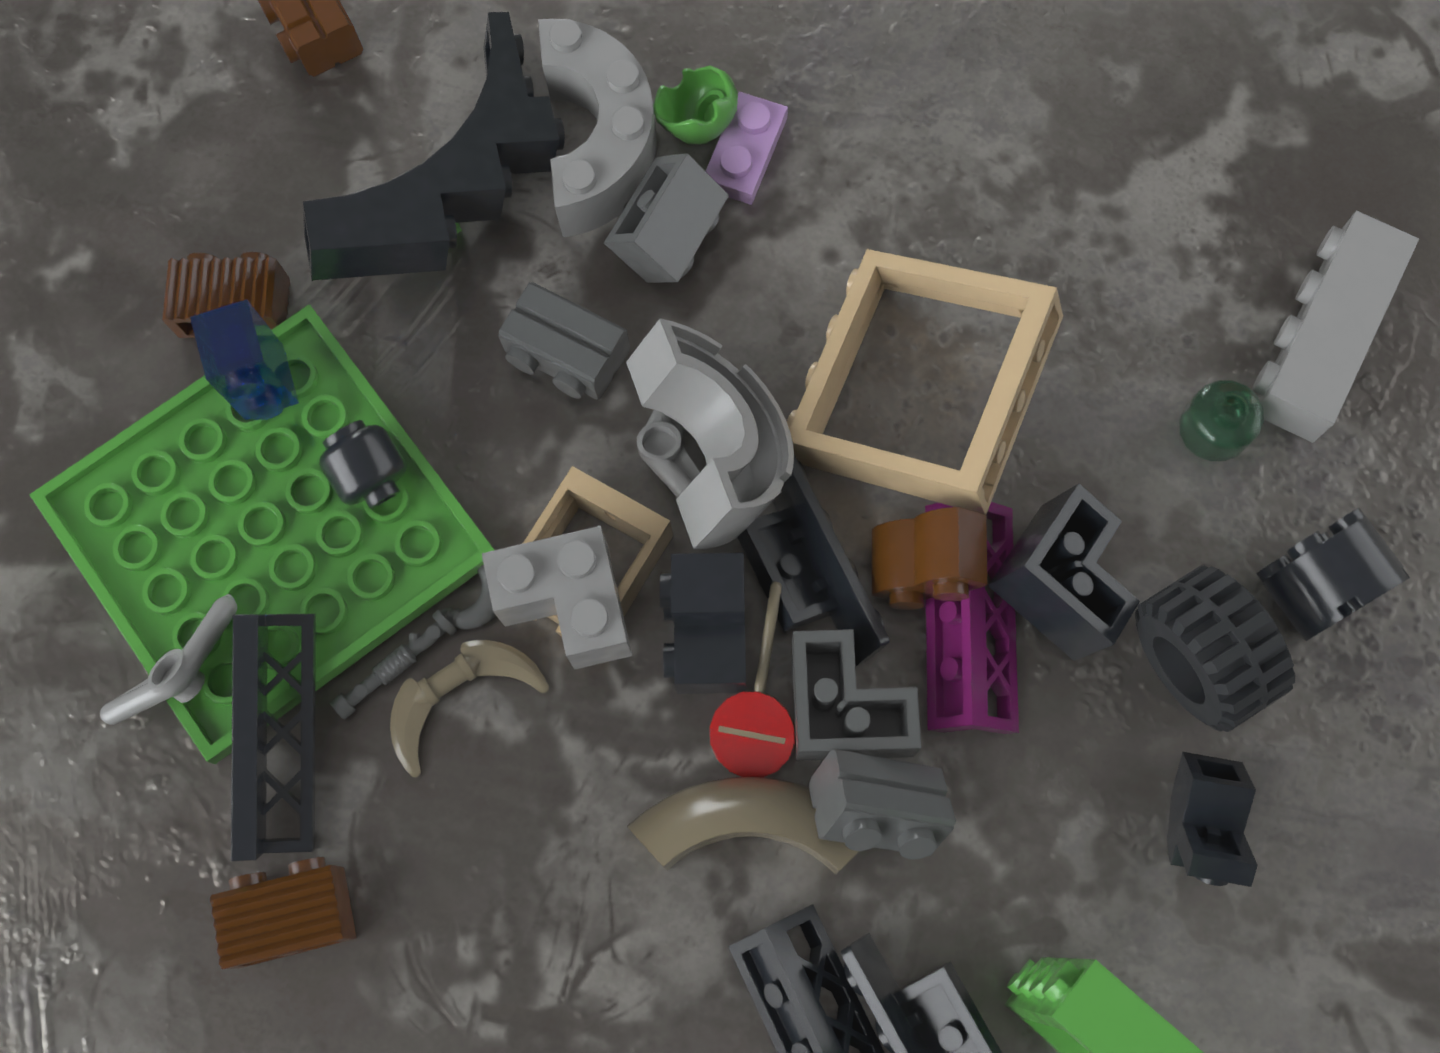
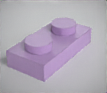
M743 92L738 93L737 112L729 126L721 134L706 169V172L729 195V198L752 205L786 123L787 106Z

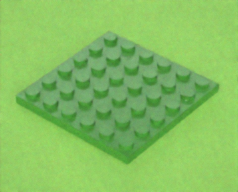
M308 304L220 364L227 371V374L225 373L224 375L220 367L222 382L216 374L217 366L214 368V373L210 371L209 374L207 373L29 494L148 674L156 662L167 652L173 649L182 650L218 598L230 594L234 597L237 604L235 615L316 614L317 691L478 573L477 570L484 565L482 553L494 551L493 547L311 305ZM228 381L231 386V391L226 386V384L229 386ZM358 420H363L366 426H382L389 434L407 465L403 477L395 482L400 492L373 509L369 508L366 501L352 505L343 503L319 465L320 457L326 450L323 441L339 429ZM233 618L199 669L205 675V682L198 694L185 703L179 702L174 697L166 700L205 760L212 764H217L232 753ZM268 626V652L284 667L301 652V626ZM301 662L290 672L300 683ZM269 664L267 667V684L278 674ZM283 679L267 695V710L278 719L301 702V695Z

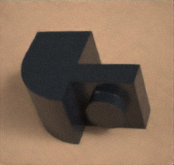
M1182 752L1170 802L1167 833L1169 861L1171 865L1185 867L1187 876H1193L1209 885L1225 886L1231 883L1252 887L1258 864L1244 835L1256 789L1243 762Z

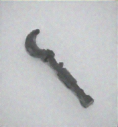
M484 565L477 570L482 582V590L478 600L472 606L463 610L459 608L453 610L452 607L444 608L441 611L437 610L432 615L436 622L429 626L424 634L420 636L418 633H409L408 645L401 644L395 651H392L372 668L373 673L356 685L346 695L340 693L330 702L341 718L345 720L356 711L354 706L381 684L388 685L399 674H402L403 671L417 661L416 656L433 645L446 631L453 636L458 630L457 628L466 630L478 628L496 616L492 608Z

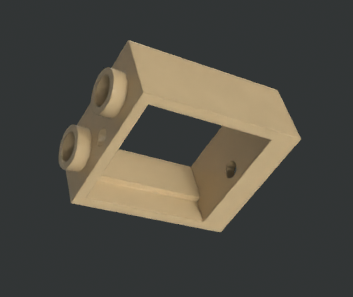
M572 466L523 544L562 535L579 508L644 544L617 588L623 616H625L673 537L671 522L669 519ZM557 615L547 617L559 624ZM558 626L555 632L562 637L560 626Z

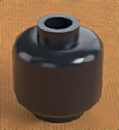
M358 420L339 429L323 441L326 450L320 457L319 465L343 503L352 505L366 501L369 508L373 509L400 492L395 482L403 477L407 465L389 434L382 426H366L363 420Z

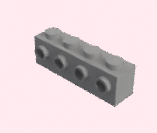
M1357 210L1342 229L1334 225L1331 227L1316 256L1324 259L1319 271L1311 270L1296 295L1295 300L1303 303L1297 317L1290 315L1286 319L1275 339L1274 345L1282 348L1275 363L1270 360L1266 362L1253 385L1252 391L1260 395L1251 414L1312 443L1334 425L1419 238Z

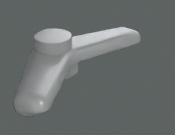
M653 410L646 426L641 429L637 436L638 452L645 463L678 498L700 472L682 444L685 428L666 414Z
M227 594L218 598L182 650L173 649L167 652L153 666L148 679L106 703L100 710V717L104 723L109 725L118 724L172 697L181 703L188 702L194 698L205 682V675L199 669L232 620L233 615L236 614L237 604L234 597Z

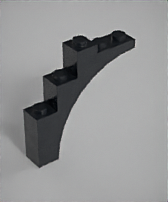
M488 12L483 46L486 81L474 110L451 140L425 162L389 182L349 195L303 201L304 238L312 281L444 271L447 265L448 249L457 247L455 223L500 220L504 198H511L512 196L511 174L552 172L550 159L556 157L557 150H563L565 134L561 118H554L549 96L534 97L531 76H523L521 67L524 63L523 39L521 34L513 33L509 12Z

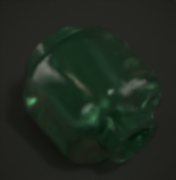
M1218 380L1204 385L1184 407L1179 419L1180 436L1185 446L1194 455L1207 461L1224 462L1238 457L1259 436L1264 424V409L1258 396L1246 385L1233 380Z

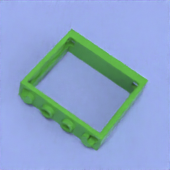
M1041 957L1037 963L1029 959L1021 971L1015 973L1007 984V988L1013 994L1004 1005L1058 1053H1204L1096 959Z

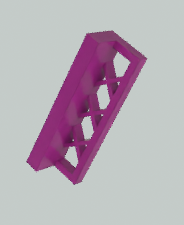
M937 502L926 505L925 512L953 506ZM994 502L990 503L986 518L992 520L993 529L992 545L987 540V573L991 580L1014 547L1013 510L1010 507ZM985 586L970 590L969 598L965 600L942 601L934 598L926 599L927 730L947 733L976 729L1000 734L1019 733L1015 609L996 592H994V599L991 600L985 590ZM988 629L995 639L996 654L994 657H992L986 647V632ZM990 687L997 696V717L988 716L987 691Z

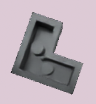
M853 629L793 631L791 648L796 761L824 760L831 749L881 758L914 757L921 749L917 687L856 689Z

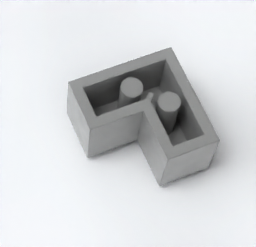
M601 526L482 553L493 612L505 627L557 615L565 654L574 670L632 656L608 544Z

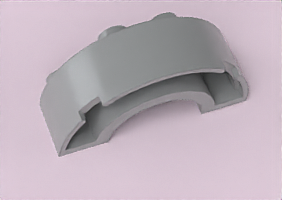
M538 19L542 67L550 100L571 101L588 109L598 120L596 127L585 143L569 154L550 159L555 210L562 236L569 237L594 230L616 218L623 212V206L631 199L656 158L657 133L650 85L641 65L634 55L617 39L591 25L570 19Z
M659 319L626 363L641 405L660 411L679 422L695 438L702 450L707 465L681 493L676 502L693 549L719 547L736 539L781 493L784 482L792 474L794 464L791 433L776 400L764 383L746 364L738 370L718 354L723 345L688 326Z

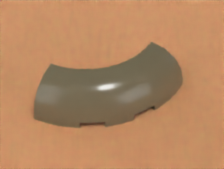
M754 776L730 777L691 786L662 799L627 825L628 829L667 871L693 851L734 837H765L792 845L815 857L835 875L859 852L847 848L843 842L819 839L814 817L816 808L812 806L809 787L776 778Z

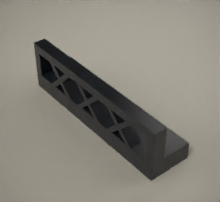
M316 614L233 615L231 861L257 860L263 853L313 852L315 849ZM268 626H301V652L285 667L268 652ZM300 662L301 683L290 673ZM269 664L278 674L267 684V667ZM283 679L301 695V711L286 726L280 723L267 710V695ZM300 721L301 742L290 732ZM267 723L277 732L268 743ZM283 738L301 755V770L285 786L267 770V754ZM300 779L301 801L289 791ZM267 783L277 792L268 803ZM281 798L286 800L300 814V838L266 839V813Z
M813 904L728 946L777 1053H849V1046L858 1049L860 1053H885L856 992L846 978L844 967ZM800 925L811 948L809 962L797 955L787 934L788 930ZM821 987L831 991L837 1002L838 1012L836 1020L825 1014L819 1001Z

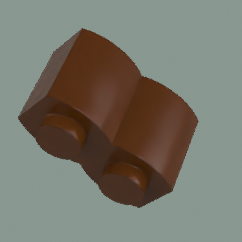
M948 507L924 512L915 518L885 522L872 528V596L888 599L889 607L901 610L920 609L924 607V600L930 598L942 601L965 600L969 598L970 590L978 589L988 584L986 515L962 507Z

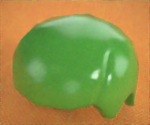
M711 65L695 70L683 69V78L678 86L671 88L662 85L656 93L653 108L657 123L667 132L689 145L706 144L717 138L729 126L737 112L738 91L731 77L725 71Z

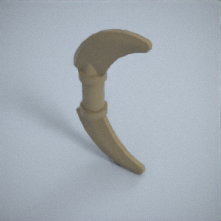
M472 640L462 643L460 648L461 654L454 658L455 661L431 677H424L419 681L412 678L407 679L394 700L390 722L392 743L396 755L405 770L412 777H418L421 774L419 762L420 734L432 706L440 702L442 696L467 680L472 681L477 676L511 677L526 682L539 692L545 693L548 691L549 686L537 665L524 653L512 646L490 640Z

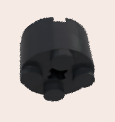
M1360 508L1350 512L1328 527L1334 536L1330 537L1327 532L1320 534L1317 531L1290 548L1287 553L1293 559V562H1291L1287 555H1284L1256 573L1305 641H1308L1410 578L1403 569L1402 563Z

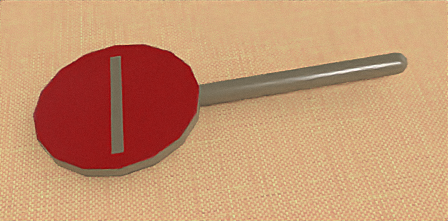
M777 581L773 582L770 586L754 691H742L727 698L715 711L709 727L710 745L717 760L729 772L741 777H766L777 772L790 759L796 743L795 724L788 709L776 697L765 693L782 589L781 584Z

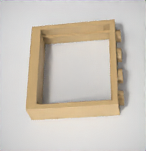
M867 249L859 268L854 269L849 276L846 287L847 296L839 315H834L828 324L826 345L819 361L814 362L808 370L805 383L806 391L798 409L790 413L787 419L794 455L804 466L986 515L1063 318L1057 287ZM884 289L1021 318L961 470L823 434Z

